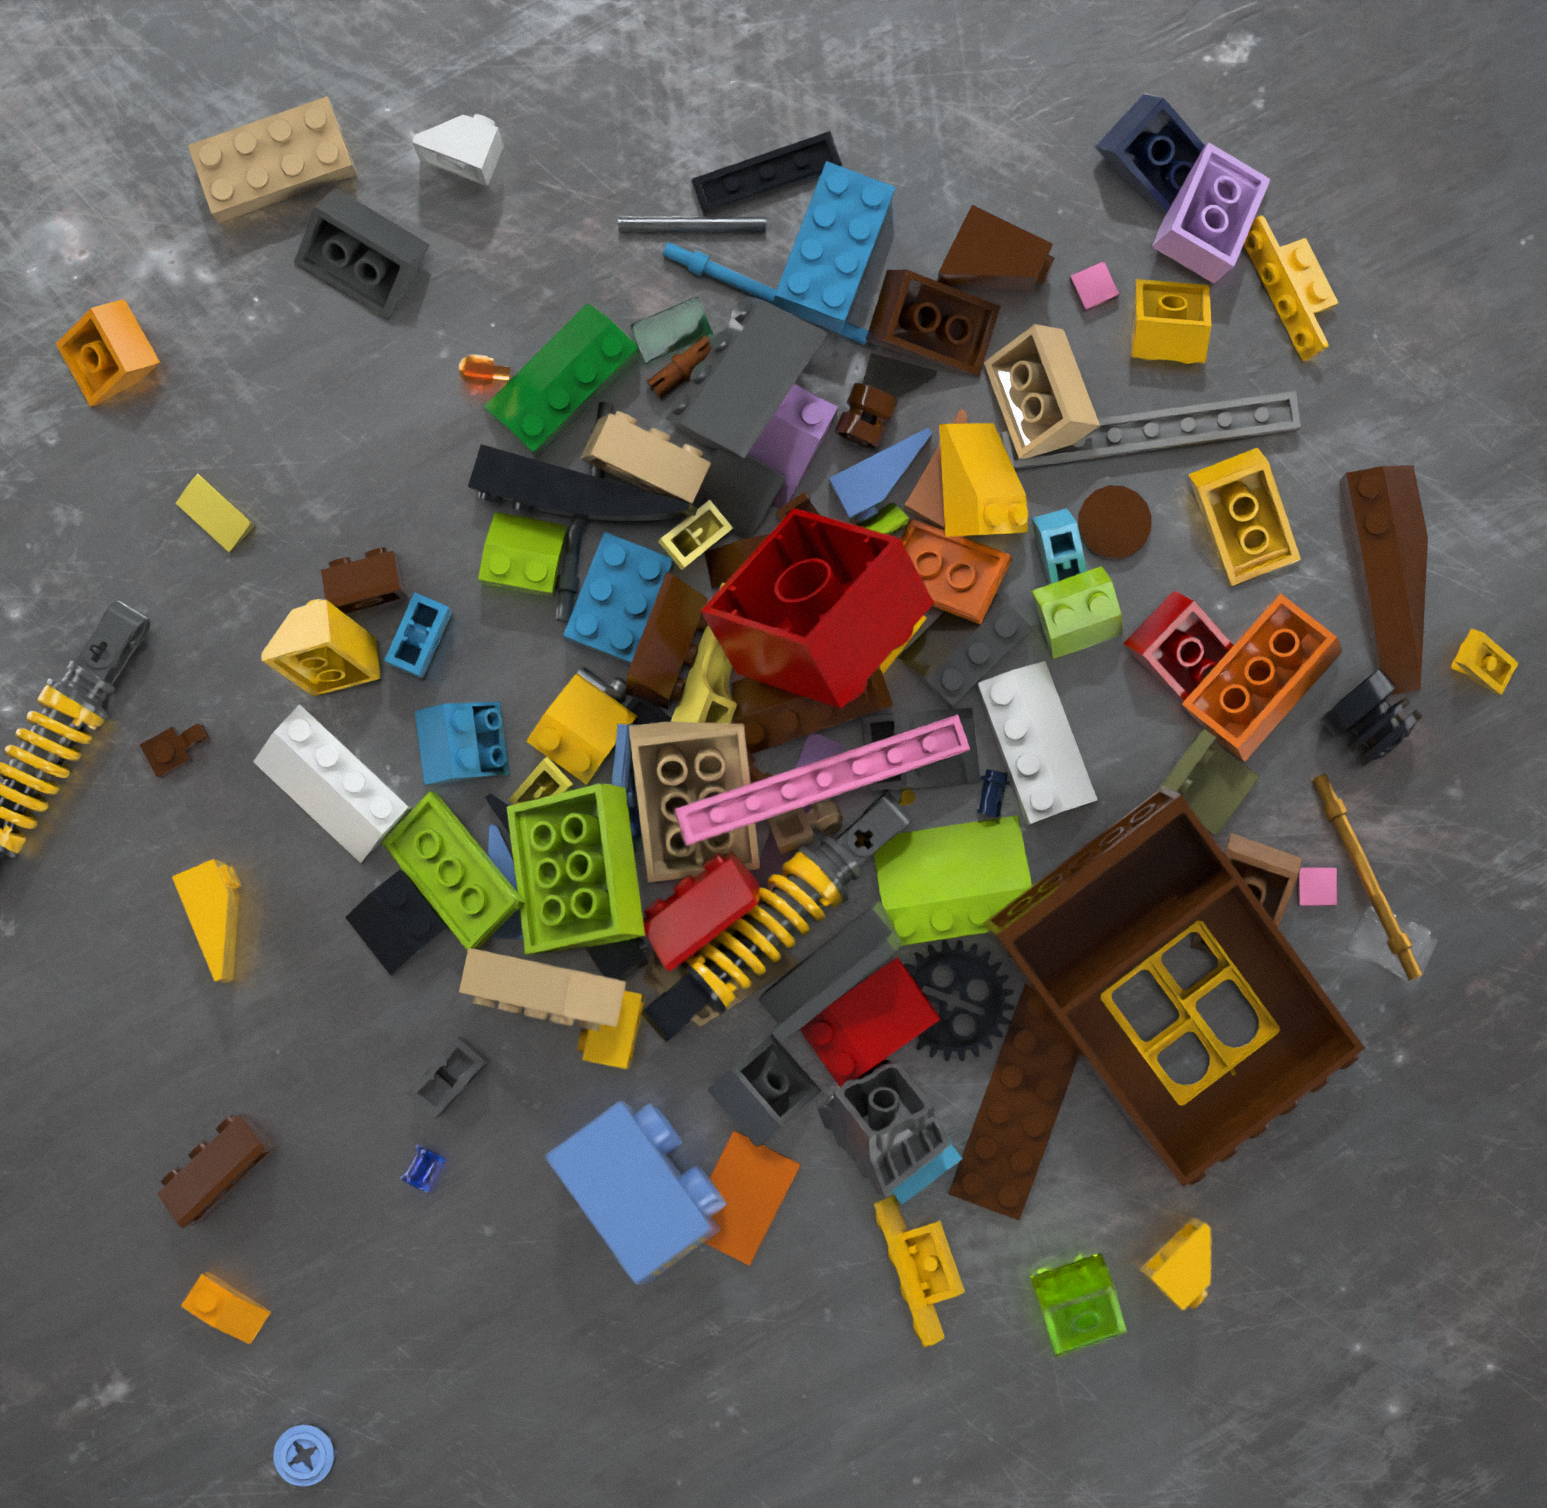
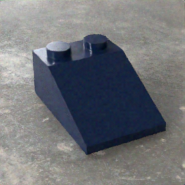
M1144 93L1095 148L1122 178L1166 216L1205 145L1164 97Z

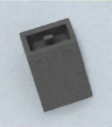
M972 708L862 716L861 726L864 746L959 715L970 750L869 784V794L981 782Z

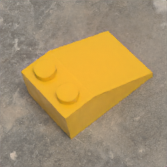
M994 423L939 424L945 537L1028 533L1026 494Z
M1258 447L1188 474L1200 511L1231 586L1301 559L1269 462Z
M212 859L172 876V879L214 981L228 983L233 981L240 898L236 888L240 887L241 883L233 866L229 867L225 862Z

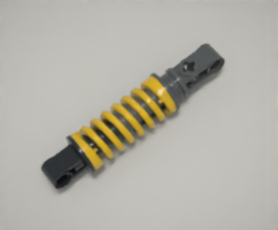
M119 600L113 602L107 608L100 624L85 644L76 661L69 662L67 665L69 671L66 672L65 677L61 681L48 678L47 684L37 698L38 704L44 710L42 713L36 711L28 712L26 719L33 727L31 730L19 728L15 732L16 738L22 742L20 747L8 745L4 749V753L11 761L9 764L0 762V777L5 780L3 784L0 783V859L2 856L17 860L20 856L19 852L26 843V836L17 826L26 829H34L37 826V818L28 809L37 812H45L48 809L47 800L39 792L47 795H56L59 792V785L53 778H67L69 776L70 769L64 761H78L80 759L81 752L75 746L76 742L89 744L92 740L91 734L85 728L88 726L95 730L108 718L109 715L101 707L102 702L108 694L112 695L115 690L113 686L115 680L125 668L126 663L137 646L149 632L151 620ZM104 651L110 654L107 660L101 658Z
M886 791L835 840L826 836L820 841L821 846L814 852L803 846L798 848L795 856L783 865V876L779 874L771 875L767 881L768 889L759 888V904L709 941L710 944L707 943L694 953L695 958L690 956L680 963L677 969L682 978L667 992L665 991L640 1013L642 1017L667 1042L679 1033L705 1005L710 1006L719 1014H723L736 998L733 992L737 988L730 981L734 979L742 989H748L751 986V981L742 970L749 966L758 976H762L766 972V968L757 958L760 954L767 956L772 962H778L781 955L776 947L780 942L786 948L792 949L796 942L790 935L791 932L796 929L801 935H807L810 933V926L805 920L809 916L817 922H822L825 919V913L820 906L827 907L829 905L832 908H837L841 903L844 904L848 901L849 898L844 887L851 879L857 880L862 875L859 866L886 841H889L904 829L913 818L891 793ZM854 833L856 835L862 833L866 835L867 838L864 841L866 847H855L854 843L857 838Z

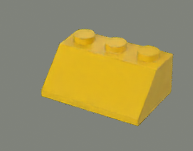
M311 600L306 603V606L292 609L261 653L264 663L313 697L381 679L377 638L327 600Z
M1192 1218L1140 1269L1145 1277L1172 1304L1181 1310H1184L1187 1306L1192 1310L1196 1308L1209 1294L1205 1289L1211 1284V1228L1205 1222L1196 1218Z

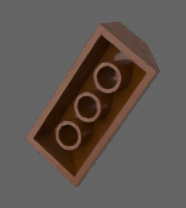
M880 666L867 679V686L864 692L855 700L846 703L842 709L748 677L732 682V698L737 703L732 721L733 724H744L746 749L751 754L893 706Z

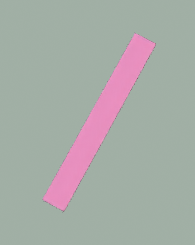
M955 715L676 808L674 813L685 845L688 846L970 750L959 715Z

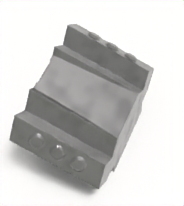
M882 1060L857 1079L845 1082L841 1089L834 1092L832 1098L817 1108L824 1127L832 1129L838 1146H842L854 1160L862 1177L870 1178L876 1195L886 1196L950 1146L943 1126L934 1116V1105L899 1061L892 1063L890 1060Z

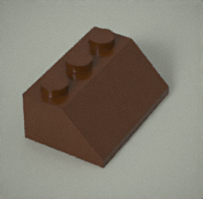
M667 572L665 574L628 670L626 680V694L644 699L668 709L671 699L679 700L686 681V679L680 678L684 665L691 667L698 649V645L693 644L697 631L704 633L707 625L701 609L707 604L708 598L673 574Z
M233 1114L229 1115L215 1129L219 1135L211 1143L208 1144L204 1140L190 1152L188 1156L192 1161L182 1170L178 1166L175 1167L161 1180L165 1187L157 1194L181 1228L195 1225L276 1147L246 1114H240L237 1118Z

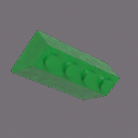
M587 303L483 407L537 459L640 356L639 347L612 320Z

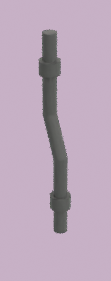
M599 402L596 423L599 418L609 413L612 414V403ZM590 465L589 475L604 479L605 471ZM574 517L567 531L562 574L557 576L556 591L559 592L556 611L557 621L568 622L571 616L573 596L578 593L580 578L576 577L581 536L589 519Z

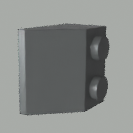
M773 1034L708 1089L710 1094L756 1147L762 1144L821 1092L818 1086Z

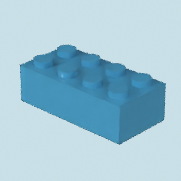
M826 161L775 292L773 305L798 318L842 333L896 187Z

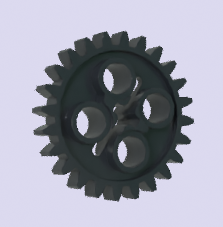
M943 940L942 951L937 952L929 944L928 957L925 958L918 952L914 953L918 962L916 967L908 963L904 964V967L921 991L924 986L949 995L954 990H958L961 1000L985 1009L984 1015L976 1014L962 1007H955L953 1011L947 1009L948 1002L923 992L926 998L936 1002L940 1009L939 1016L941 1019L917 1036L920 1040L917 1043L916 1049L919 1051L928 1044L931 1046V1058L939 1050H943L945 1061H949L952 1052H957L960 1061H965L966 1050L968 1049L976 1057H979L978 1045L982 1043L985 1047L992 1049L993 1046L989 1037L991 1035L999 1038L1004 1036L997 1028L999 1023L1010 1025L1011 1023L1008 1018L1003 1016V1011L1014 1009V1005L1005 1002V997L1014 994V990L1003 989L1002 986L1010 976L997 975L996 972L1002 965L1001 961L993 965L987 963L991 955L990 951L985 952L981 957L977 956L978 944L974 943L967 952L964 951L962 940H958L955 950H950L947 940ZM940 965L950 967L954 974L952 983L947 987H939L933 981V971ZM974 979H982L988 985L989 993L982 1001H975L968 995V985ZM961 1014L971 1016L975 1022V1029L968 1036L959 1035L954 1029V1020Z

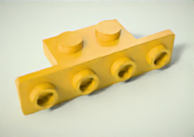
M1256 217L1243 245L1302 361L1309 360L1329 346L1314 315L1331 309L1338 304V301L1307 239L1303 238L1279 247L1265 217Z
M891 1196L874 1204L876 1210L875 1219L878 1227L885 1235L888 1244L889 1260L896 1267L900 1278L902 1297L909 1304L913 1316L914 1332L921 1339L923 1347L926 1348L945 1338L933 1303L959 1296L965 1293L941 1221L907 1230L896 1196Z

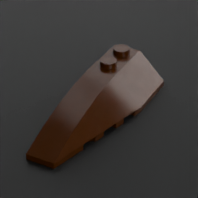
M1414 465L1380 466L1345 473L1340 479L1377 670L1381 668L1396 685L1391 695L1421 690L1428 535Z

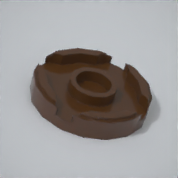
M1109 485L1095 490L1085 499L1078 513L1077 525L1082 543L1093 553L1104 559L1121 560L1134 555L1146 543L1151 532L1152 516L1147 502L1136 491L1125 486Z

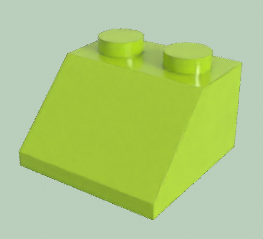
M495 512L484 545L478 576L479 582L485 586L555 598L557 576L560 572L568 525Z
M1102 566L1031 591L1052 659L1123 635L1122 613L1112 580Z

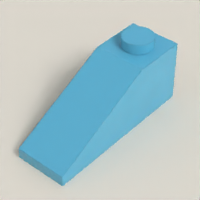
M1067 508L1031 518L1039 556L1048 585L1087 571L1078 525Z

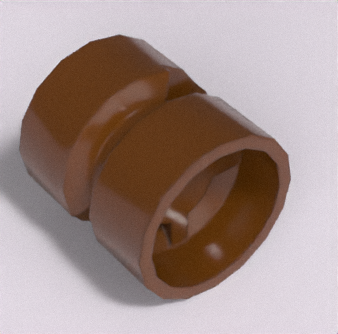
M854 383L847 400L850 410L842 412L835 433L859 446L879 450L886 433V428L883 424L884 422L891 421L898 400L872 386ZM861 416L871 419L870 424L860 420Z

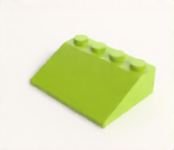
M600 783L507 806L517 892L525 901L519 907L525 955L603 945L645 936L625 787Z
M1018 815L898 833L873 853L880 903L883 905L902 943L900 947L987 934L989 932L983 923L1032 886Z

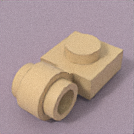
M827 798L813 803L809 813L805 814L803 807L768 818L767 821L780 853L784 854L816 841L813 829L821 831L823 835H832L842 828L843 816L838 804Z

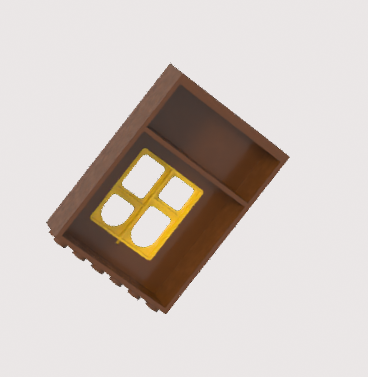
M1165 786L983 923L1163 1168L1183 1187L1187 1184L1194 1185L1201 1181L1208 1174V1168L1218 1161H1226L1235 1155L1238 1151V1145L1248 1138L1253 1139L1264 1133L1269 1126L1267 1123L1279 1114L1283 1116L1294 1110L1298 1106V1100L1309 1091L1313 1093L1323 1088L1328 1083V1077L1339 1068L1343 1070L1353 1065L1359 1058L1358 1054L1365 1049L1364 1045L1183 796ZM1197 932L1217 958V966L1191 987L1182 989L1163 965L1161 956L1189 933ZM1141 970H1148L1179 1012V1017L1175 1022L1149 1041L1141 1040L1115 1005L1111 996L1114 990ZM1226 979L1234 981L1258 1017V1030L1255 1037L1241 1047H1230L1218 1040L1196 1009L1197 1001ZM1186 1032H1194L1207 1050L1209 1067L1201 1080L1193 1084L1182 1085L1174 1082L1158 1063L1157 1056Z

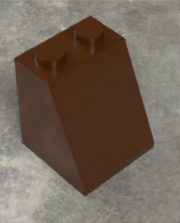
M971 205L939 270L937 281L958 290L1032 292L1036 283L1044 284L1053 266L1055 257L1050 255L1053 244Z

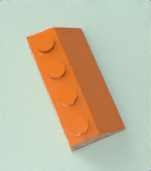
M1280 593L1187 697L1182 706L1207 732L1216 737V741L1241 761L1245 762L1342 653L1338 637Z

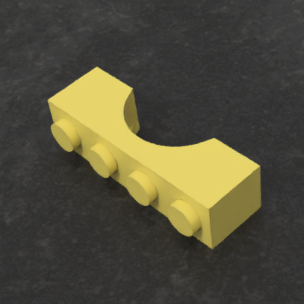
M708 623L671 722L731 723L737 703L733 700L729 688L733 666Z

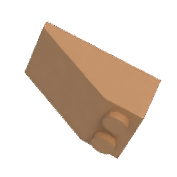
M1231 833L1224 854L1279 928L1299 876L1302 858ZM1195 932L1190 947L1214 955L1201 936Z

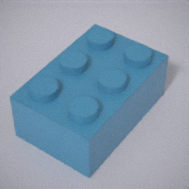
M604 532L564 631V639L630 666L666 572L672 574L675 561L671 557Z

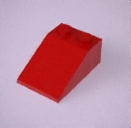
M1175 590L1123 643L1143 667L1181 703L1187 699L1234 646L1194 600Z
M897 957L831 1003L802 1026L800 1031L841 1088L845 1082L857 1079L941 1018Z

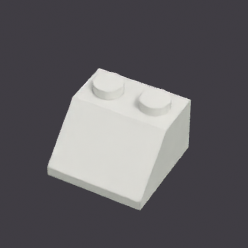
M464 114L416 134L412 141L419 160L486 186L490 182L504 147L499 129L494 126L495 122L479 114H475L473 118Z

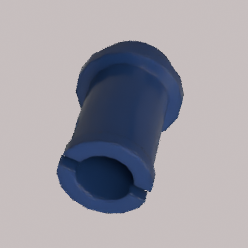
M986 769L985 776H981L984 784L977 813L1001 818L1000 813L1006 785H1010V781H1007L1008 773Z

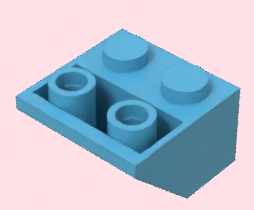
M500 701L440 704L414 711L424 785L458 783L510 775Z

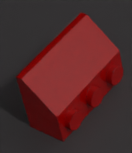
M732 849L725 855H722L720 852L713 855L704 863L703 868L705 870L695 878L691 875L686 876L673 888L674 894L665 901L662 898L656 899L644 910V932L668 972L759 904L760 884Z

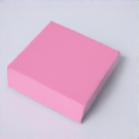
M1104 261L1070 276V281L1084 311L1119 297V292Z
M1300 868L1298 876V906L1337 905V868Z

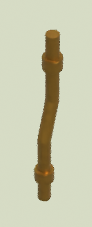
M1326 773L1312 779L1325 805L1322 807V810L1328 822H1333L1373 908L1389 938L1386 943L1392 955H1397L1409 981L1423 976L1410 949L1413 947V944L1407 932H1402L1346 816L1349 811L1343 799H1338Z

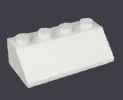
M1046 661L1014 669L977 683L976 691L1027 827L1098 801Z
M300 704L272 733L253 761L361 864L412 810L406 802Z

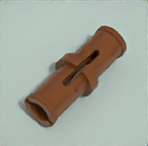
M705 335L680 356L677 353L672 356L671 363L646 380L653 391L655 390V394L659 399H662L665 394L683 380H691L690 375L698 363L704 361L711 350L710 340Z

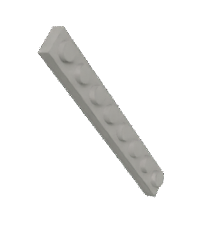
M1296 391L1097 418L1100 426L1075 444L1027 459H1019L1009 431L1001 432V440L1014 469L1300 430L1301 421Z

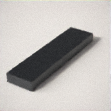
M828 131L692 178L691 182L703 216L821 176L826 161L841 167L842 162L832 134Z

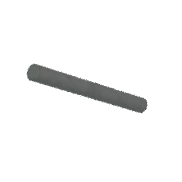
M766 216L618 217V231H766Z

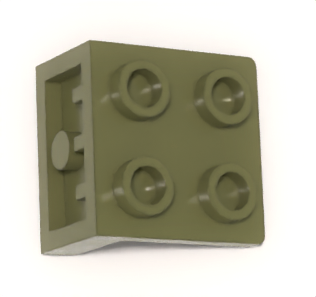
M1203 729L1195 737L1156 792L1165 786L1181 794L1207 831L1212 835H1217L1257 782L1259 776L1215 744L1213 741L1216 737Z

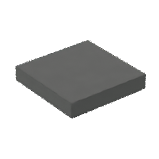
M716 450L691 505L698 509L710 499L733 527L731 532L743 539L751 538L755 535L788 477L750 454H747L743 459Z

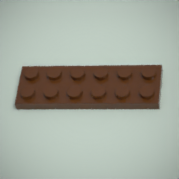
M1026 982L1024 983L961 1156L962 1159L959 1162L948 1192L949 1195L1019 1221L1080 1055Z

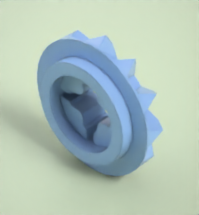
M302 1424L288 1429L279 1437L274 1447L273 1460L277 1472L284 1480L296 1486H310L320 1482L332 1468L335 1452L331 1439L319 1427ZM295 1441L302 1445L304 1449L317 1446L318 1449L310 1457L311 1465L314 1469L307 1465L305 1461L296 1462L293 1465L290 1463L299 1453L298 1445Z

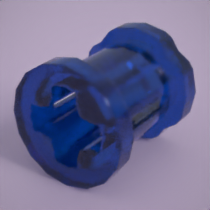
M417 1144L414 1149L416 1154L407 1172L402 1173L400 1179L415 1188L430 1193L432 1189L430 1183L439 1165L444 1164L446 1158Z

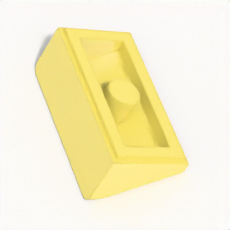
M198 473L176 501V504L229 553L255 527Z

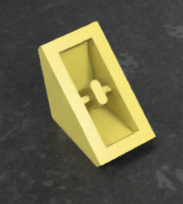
M709 499L697 509L696 516L684 519L658 542L679 568L683 570L731 531L733 527Z
M546 757L508 800L512 805L571 791L576 787Z

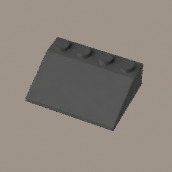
M746 296L744 300L734 307L731 314L732 319L726 328L714 337L710 352L704 361L695 366L690 375V382L684 391L673 399L670 405V412L665 418L697 443L743 459L827 335L822 329L764 300Z

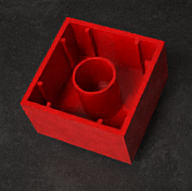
M793 508L701 609V613L737 674L842 709L846 703L855 700L864 692L867 686V679L893 650L903 646L910 639L913 627L934 602L901 538Z

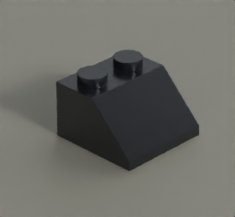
M401 869L370 892L345 917L391 976L450 931L448 926Z

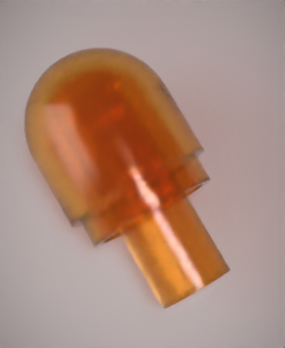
M470 354L462 358L458 366V372L463 381L469 384L486 386V384L492 385V379L509 381L511 367L495 365V359L489 358V356Z

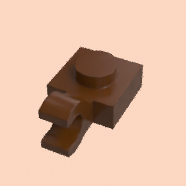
M199 723L188 728L180 735L175 727H170L140 744V747L156 776L161 778L192 761L188 750L206 741L210 736L204 725Z

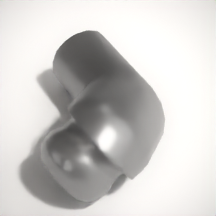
M585 667L577 672L617 702L621 703L626 700V681L622 678L616 677L612 684L608 685Z

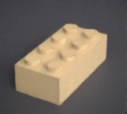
M328 96L188 145L211 214L218 224L357 175Z
M468 948L459 992L473 995L472 1003L495 1008L496 1001H499L498 1009L520 1014L522 1008L525 1007L524 1015L546 1020L548 1013H551L550 1021L573 1026L574 1019H578L577 1027L600 1031L601 1024L617 1026L626 982Z

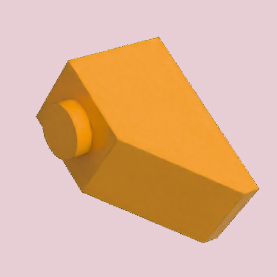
M209 1271L200 1275L181 1307L210 1326L247 1344L253 1342L271 1314V1311Z

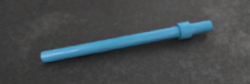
M667 242L662 255L687 266L688 271L699 276L703 274L773 304L775 289L710 261V256L696 250L693 253ZM846 321L842 333L838 334L865 345L868 331Z

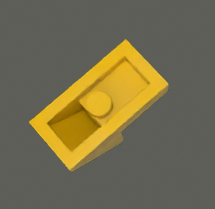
M1471 628L1466 639L1461 644L1451 664V668L1492 692L1502 695L1519 663L1486 634Z

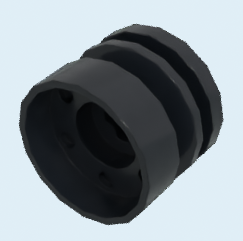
M1381 668L1366 678L1320 718L1335 737L1341 736L1349 730L1356 734L1346 747L1349 753L1361 744L1368 748L1356 759L1361 767L1373 760L1383 758L1410 735L1415 724L1422 718L1417 709L1403 719L1399 716L1398 713L1410 703L1407 698L1393 705L1386 701L1395 690L1396 685Z

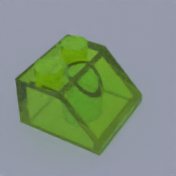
M1102 1253L1084 1257L1078 1261L1030 1276L1036 1301L1056 1357L1127 1333L1115 1285Z

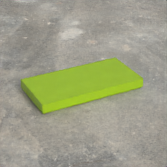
M429 791L381 841V844L467 951L468 948L478 950L525 902L436 792Z

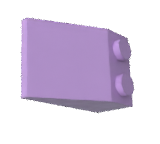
M1208 142L1164 217L1152 247L1210 282L1216 283L1235 266L1270 179Z
M793 384L748 452V454L788 477L772 504L779 509L792 500L838 413L837 406Z

